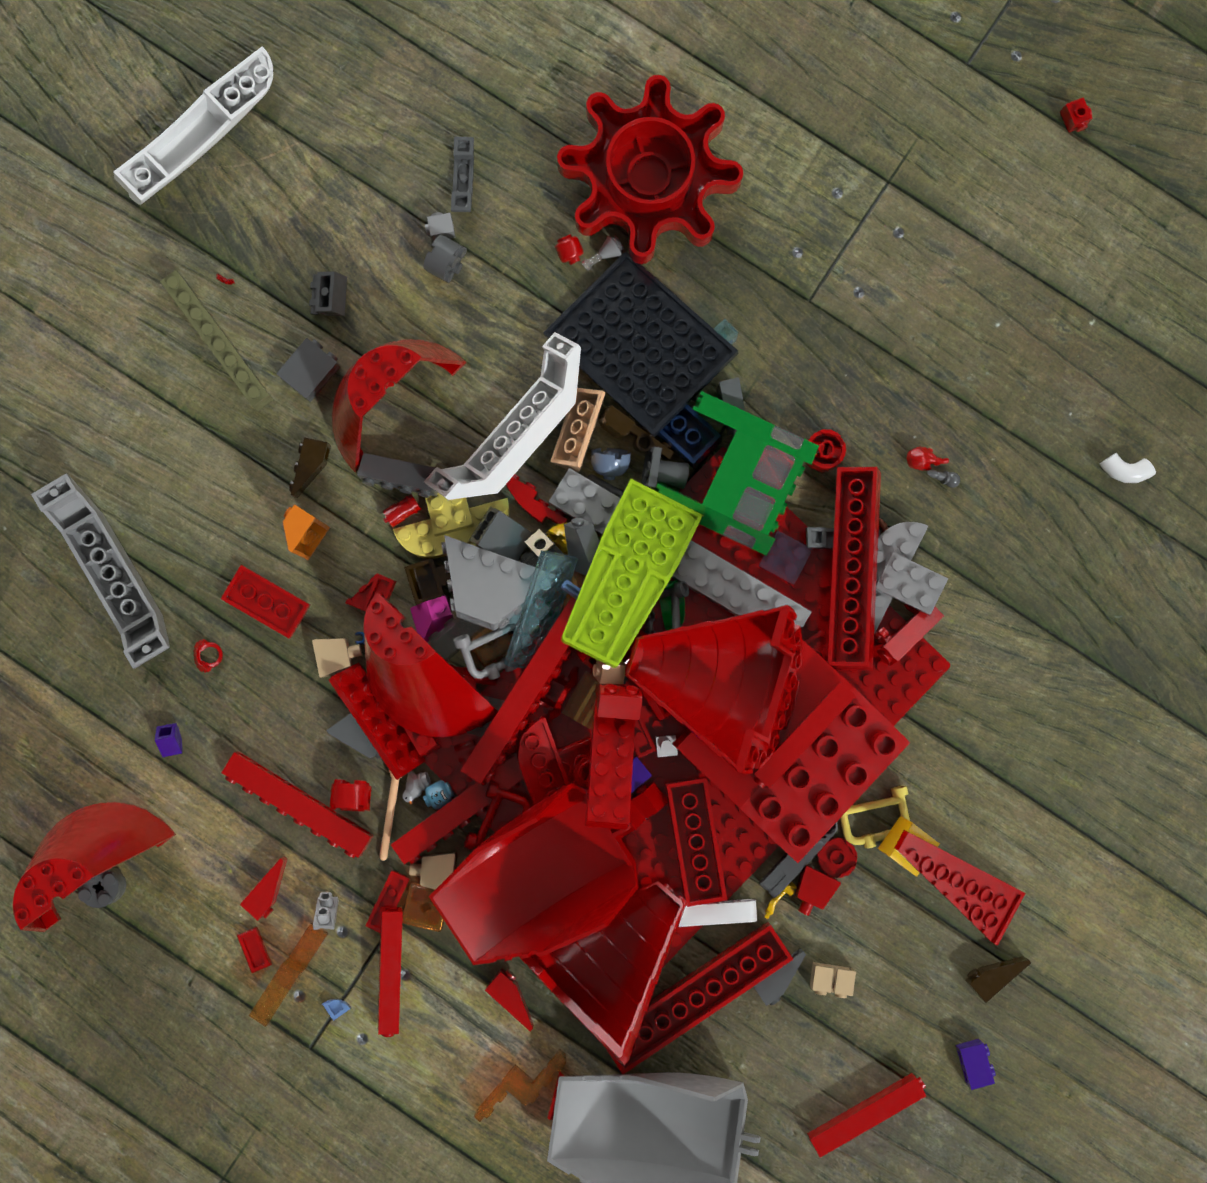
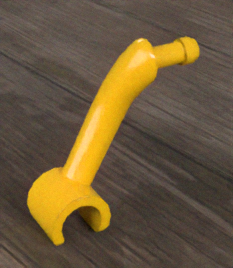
M792 881L776 898L770 900L766 909V919L773 915L775 905L786 893L789 896L794 894L797 886Z

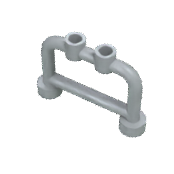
M514 615L509 619L510 622L504 628H498L473 641L470 640L468 634L453 639L455 647L461 649L471 676L477 679L488 677L489 680L500 677V670L505 668V671L509 672L517 668L516 662L523 659L527 650L526 641L519 623L522 620L521 615ZM510 631H514L519 646L518 652L515 655L503 658L502 661L496 664L486 666L482 671H478L470 651Z

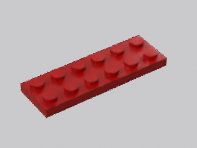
M359 662L329 679V682L396 780L426 761L424 757L418 754L405 729L394 722L381 709L370 689L367 673Z

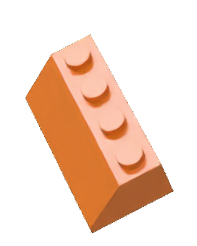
M294 504L293 507H289L284 514L285 519L283 520L288 550L309 560L330 527Z

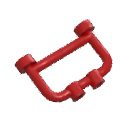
M491 781L485 797L491 798L492 802L478 834L469 832L464 847L472 850L474 846L478 847L484 842L502 798L522 805V813L531 807L530 802L523 796L498 788L499 784Z

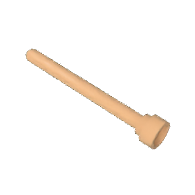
M390 770L388 772L392 778L379 856L382 861H385L388 857L399 779L396 780Z

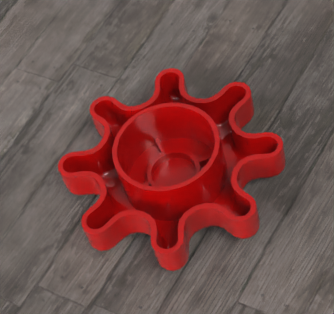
M662 75L649 77L645 84L642 102L633 108H620L605 93L595 92L591 94L586 102V115L589 123L597 132L596 138L592 143L584 146L566 145L557 154L559 173L564 178L587 183L592 191L590 197L576 209L575 225L578 232L585 236H591L607 225L615 224L623 227L630 236L629 255L638 264H646L651 261L655 253L656 240L661 233L666 231H679L693 245L698 247L709 244L712 240L715 225L713 219L705 211L703 201L711 194H733L740 188L743 178V168L738 162L716 158L708 146L710 141L722 131L725 120L723 108L719 104L708 103L693 114L685 115L679 113L670 103V82Z

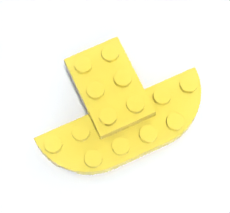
M439 493L437 497L430 495L429 498L425 497L430 519L393 529L401 546L410 553L417 555V557L426 559L441 558L447 556L442 551L441 542H445L444 535L477 546L469 539L490 506L500 510L509 517L508 498L469 508L467 498L447 500Z

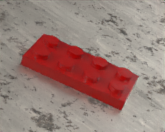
M240 565L221 597V600L288 639H291L311 605L243 565Z

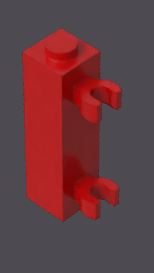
M905 604L904 606L914 615L892 637L884 627L874 634V637L883 644L876 652L884 663L891 666L898 662L944 617L936 606L931 615H928Z

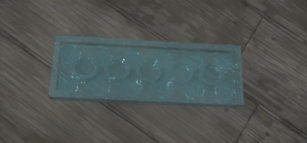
M541 550L504 664L508 667L526 669L558 619L567 594L561 589L564 581L569 580L571 582L578 562V558L575 556Z

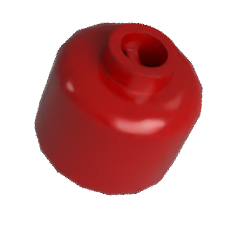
M569 234L557 240L558 244H556L555 249L561 262H569L571 265L580 261L579 256L583 255L584 250L578 237H572Z

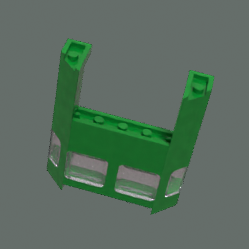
M701 391L693 410L737 431L703 503L666 487L667 485L660 482L657 484L655 491L702 514L703 516L699 522L700 525L767 555L776 540L769 533L770 531L774 533L779 523L776 521L778 514L784 513L788 504L785 500L788 495L792 496L796 485L793 483L797 476L801 477L805 469L803 462L812 465L819 445Z

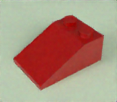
M596 683L598 717L640 719L642 691L639 687Z

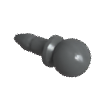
M928 470L926 472L931 478L940 480L941 484H946L950 488H955L960 484V476L955 472L949 473L944 471L942 473L935 470Z

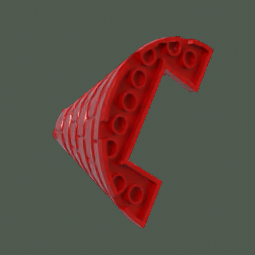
M784 605L766 611L759 610L714 622L707 621L688 627L683 626L664 632L636 637L635 642L631 646L630 659L625 666V676L641 690L645 691L661 707L665 708L677 721L684 724L719 757L724 758L737 772L752 774L753 768L761 769L774 754L780 744L779 732L781 729L786 730L789 724L800 680L797 679L796 669L798 670L802 666L803 644L801 627L794 623L797 615L793 608L789 605Z
M659 881L637 890L606 928L544 956H537L535 954L529 958L522 959L521 956L519 957L561 1003L623 1065H626L630 1059L635 1039L638 1037L645 1012L648 1010L674 934L677 932L684 910L688 905L683 897L680 895L676 897L673 894L674 891L668 884L662 885Z

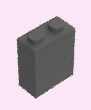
M306 338L276 374L311 402L337 372L340 365L337 363L338 358L331 352L326 354L321 350L323 346L315 339L310 341Z
M490 506L469 540L482 549L519 561L520 555L525 547H527L525 541L533 533L500 510Z

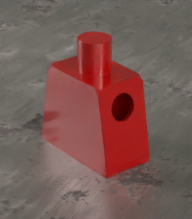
M806 865L801 870L795 891V896L803 900L798 911L809 916L813 906L823 910L841 885V882Z

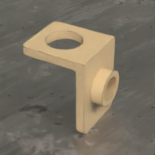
M540 529L525 541L529 550L538 557L543 556L554 546L553 542Z

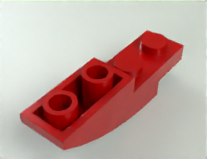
M516 474L506 483L516 502L525 512L542 525L546 519L556 524L568 522L565 518L566 514L558 509L555 511L548 508L549 504L542 499L535 500L538 492L535 491L536 487L531 483H522L519 481L520 477Z

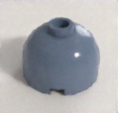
M601 448L592 449L591 465L599 475L604 476L603 479L615 480V476H621L629 468L631 452L627 453V450L607 448L603 452H601Z

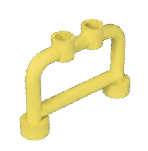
M907 786L891 788L893 797L852 805L840 818L845 839L853 845L864 844L865 848H873L877 846L876 842L884 840L890 831L885 830L880 833L854 837L850 829L849 814L898 804L900 815L910 821L905 795H908Z

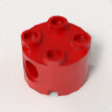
M823 429L814 433L808 439V441L819 445L812 465L805 462L811 469L818 472H828L843 461L846 454V444L839 433Z
M334 779V784L331 786L329 809L336 810V808H341L342 811H370L372 786H370V783L362 780H354V784H350L346 780Z

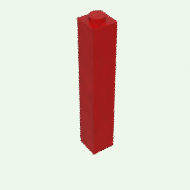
M841 682L837 683L777 747L768 762L761 769H757L753 773L756 776L754 781L761 788L766 786L770 789L856 696Z
M381 907L377 1030L378 1035L383 1037H392L394 1034H399L402 907Z
M911 1073L807 1133L808 1137L821 1158L925 1098L924 1089L926 1086L920 1077L916 1078Z

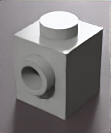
M437 212L427 217L428 224H425L426 234L431 236L433 242L439 235L449 239L456 238L451 213L443 214Z

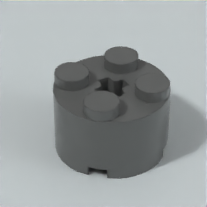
M439 235L432 244L434 249L432 252L428 251L425 257L423 268L428 273L450 283L454 273L459 274L463 264L460 262L465 256L467 248L443 235Z
M115 866L93 877L79 887L78 897L90 907H105L123 896L126 890V879L121 870Z

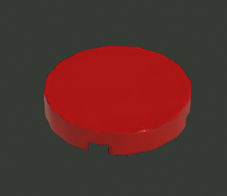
M832 837L817 853V862L820 869L826 875L834 878H843L850 875L855 869L857 852L855 847L847 840L840 837Z

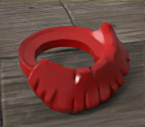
M205 639L196 642L195 649L193 650L195 664H197V668L201 672H209L211 668L221 663L223 659L222 649L216 643L207 642ZM208 647H214L219 652V657L214 663H207L201 660V652Z

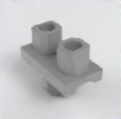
M331 892L319 894L313 922L314 930L320 928L331 930L335 928L339 900L338 897H333Z

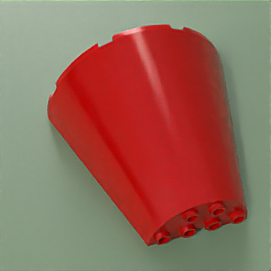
M414 339L398 340L380 345L359 358L342 378L332 407L334 438L342 457L355 473L359 470L364 453L360 448L363 416L387 394L385 386L388 383L393 382L397 384L419 361L432 362V364L441 367L454 376L466 364L464 359L442 345Z
M377 593L370 601L365 613L364 641L368 682L373 696L381 709L403 728L429 737L443 738L463 735L491 721L498 711L411 626L403 628L401 623L406 618L392 603Z
M98 803L70 813L54 825L46 834L16 886L13 896V913L18 927L24 931L45 932L61 920L53 903L55 897L66 898L93 877L154 846H162L176 835L175 832L161 818H157L148 810L127 803Z

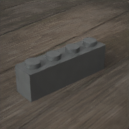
M363 453L357 473L363 484L369 486L378 484L388 490L397 488L399 491L407 494L416 492L418 495L429 498L430 495L437 497L438 492L424 483L435 467Z

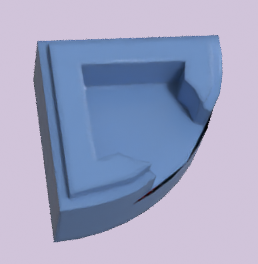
M330 999L322 1003L333 1021L351 1009L348 1003L340 999Z

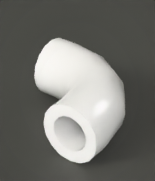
M1117 453L1099 464L1111 478L1123 483H1139L1156 474L1155 468L1149 460L1143 458L1137 463L1129 464L1124 462Z

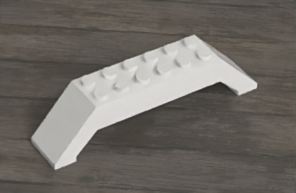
M554 332L542 346L544 355L540 378L464 465L445 469L436 467L424 483L447 500L498 493L576 404L581 352L579 344Z

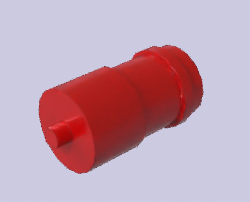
M412 494L407 495L403 500L392 504L382 511L385 515L383 520L385 523L389 522L392 527H395L412 514L418 513L421 508Z

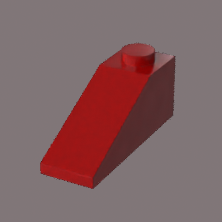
M285 856L276 862L240 903V906L257 921L263 917L266 919L274 911L272 906L276 903L288 859Z
M502 968L486 986L485 991L531 1032L534 1023L518 982L515 980L516 976L507 969L505 971Z

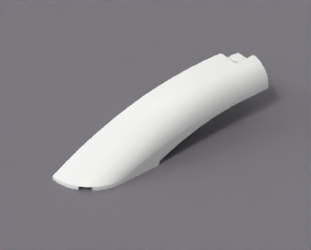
M263 46L205 89L203 94L171 126L113 172L115 180L129 193V197L133 201L141 205L170 183L221 140L265 96L272 84L273 65L269 54Z

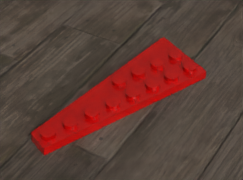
M903 830L894 849L990 942L998 946L1026 893Z

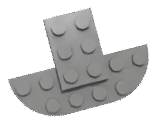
M903 522L888 528L878 537L874 633L892 598L931 615L948 578L911 561L928 525L918 522Z

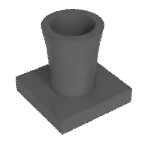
M653 447L646 451L641 484L654 489L656 488V483L660 482L683 490L688 479L689 463L660 460L662 448Z

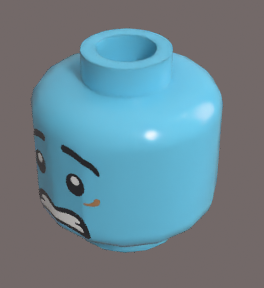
M439 780L425 789L426 795L423 796V799L428 807L432 806L435 810H439L452 801V797L455 795L448 782L445 783Z

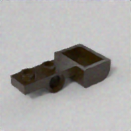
M611 405L603 410L599 417V424L612 436L621 438L629 433L634 437L633 448L637 452L642 453L649 451L653 447L662 448L661 457L663 459L671 458L674 452L670 450L671 446L669 444L656 440L647 430L644 431L635 425L636 422ZM640 438L647 440V447L645 449L639 445Z
M431 558L404 567L416 605L445 596L443 587L447 586V580L451 579L450 573H446L445 565L436 567L435 560Z

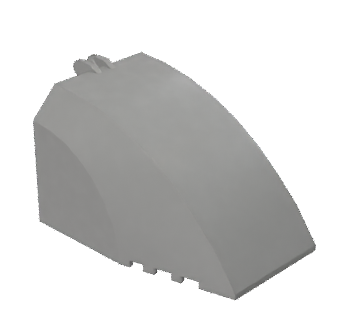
M669 1072L560 1076L547 1161L568 1175L573 1174L578 1177L581 1183H737L741 1153L751 1156H758L759 1154L758 1149L742 1145L743 1140L760 1143L761 1137L744 1132L748 1098L744 1083L707 1075Z

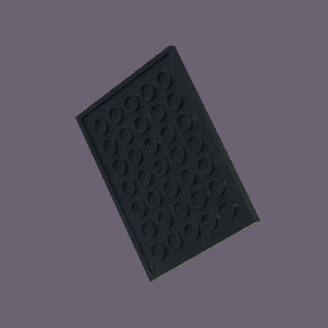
M627 251L543 332L547 339L555 332L579 344L581 347L579 368L653 437L739 354L735 347L645 267L634 262Z

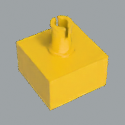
M900 816L877 849L917 877L919 872L894 849L903 830L937 847L940 843L914 823Z

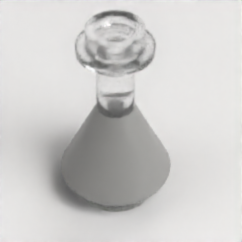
M616 235L612 238L607 236L599 252L588 260L584 257L581 263L587 272L589 270L593 271L592 266L600 260L621 256V251L624 247Z

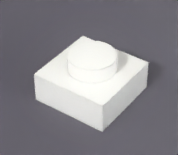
M676 735L656 737L657 757L678 755L677 748L672 745L676 740Z

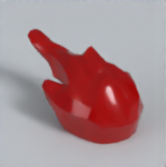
M922 446L913 448L907 453L908 466L921 471L931 470V464L935 466L947 464L949 459L939 458L932 453L933 449Z

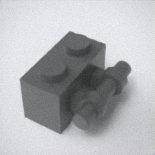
M334 271L317 272V274H314L313 282L310 284V289H312V298L309 300L311 314L318 315V313L326 316H345L347 276Z

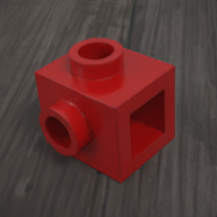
M1084 97L1065 104L1060 111L1068 133L1075 130L1080 132L1086 129L1088 123L1093 119L1092 110L1087 106Z

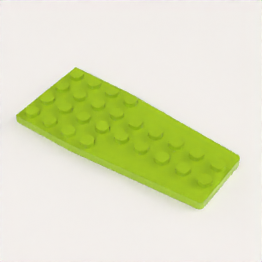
M630 479L603 532L562 634L561 641L612 668L618 667L679 566L703 515Z

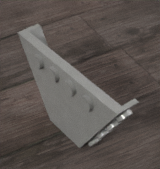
M444 535L445 542H441L443 554H447L448 561H444L445 570L451 576V579L447 580L449 592L453 591L454 596L453 599H450L451 610H456L458 618L494 631L498 628L502 629L510 622L509 619L514 615H521L527 605L536 603L545 591L550 592L557 586L558 575Z

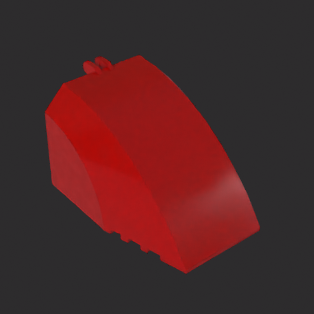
M571 783L530 807L481 843L429 895V898L473 965L494 963L499 959L508 961L512 960L513 957L520 956L522 959L529 958L535 954L537 956H544L606 928L639 888L635 859L619 836L628 831L631 825L629 824L626 830L585 826L587 790Z

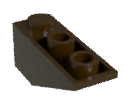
M304 437L303 442H300L298 449L300 454L299 461H296L294 465V473L296 474L289 487L291 496L294 498H298L327 465L331 445L328 442Z

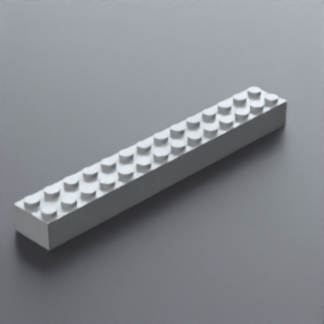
M569 468L549 500V505L572 519L583 518L591 522L596 533L602 536L621 498ZM692 540L679 566L671 577L678 582L685 581L691 590L735 616L789 605L797 615L794 623L802 628L811 614V611Z

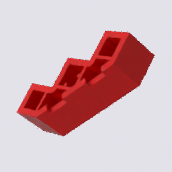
M654 782L648 786L643 784L635 791L637 794L631 797L629 823L631 828L619 835L621 839L636 830L647 818L659 812L669 802Z

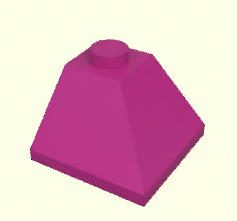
M448 596L435 598L410 608L416 631L428 644L459 635Z

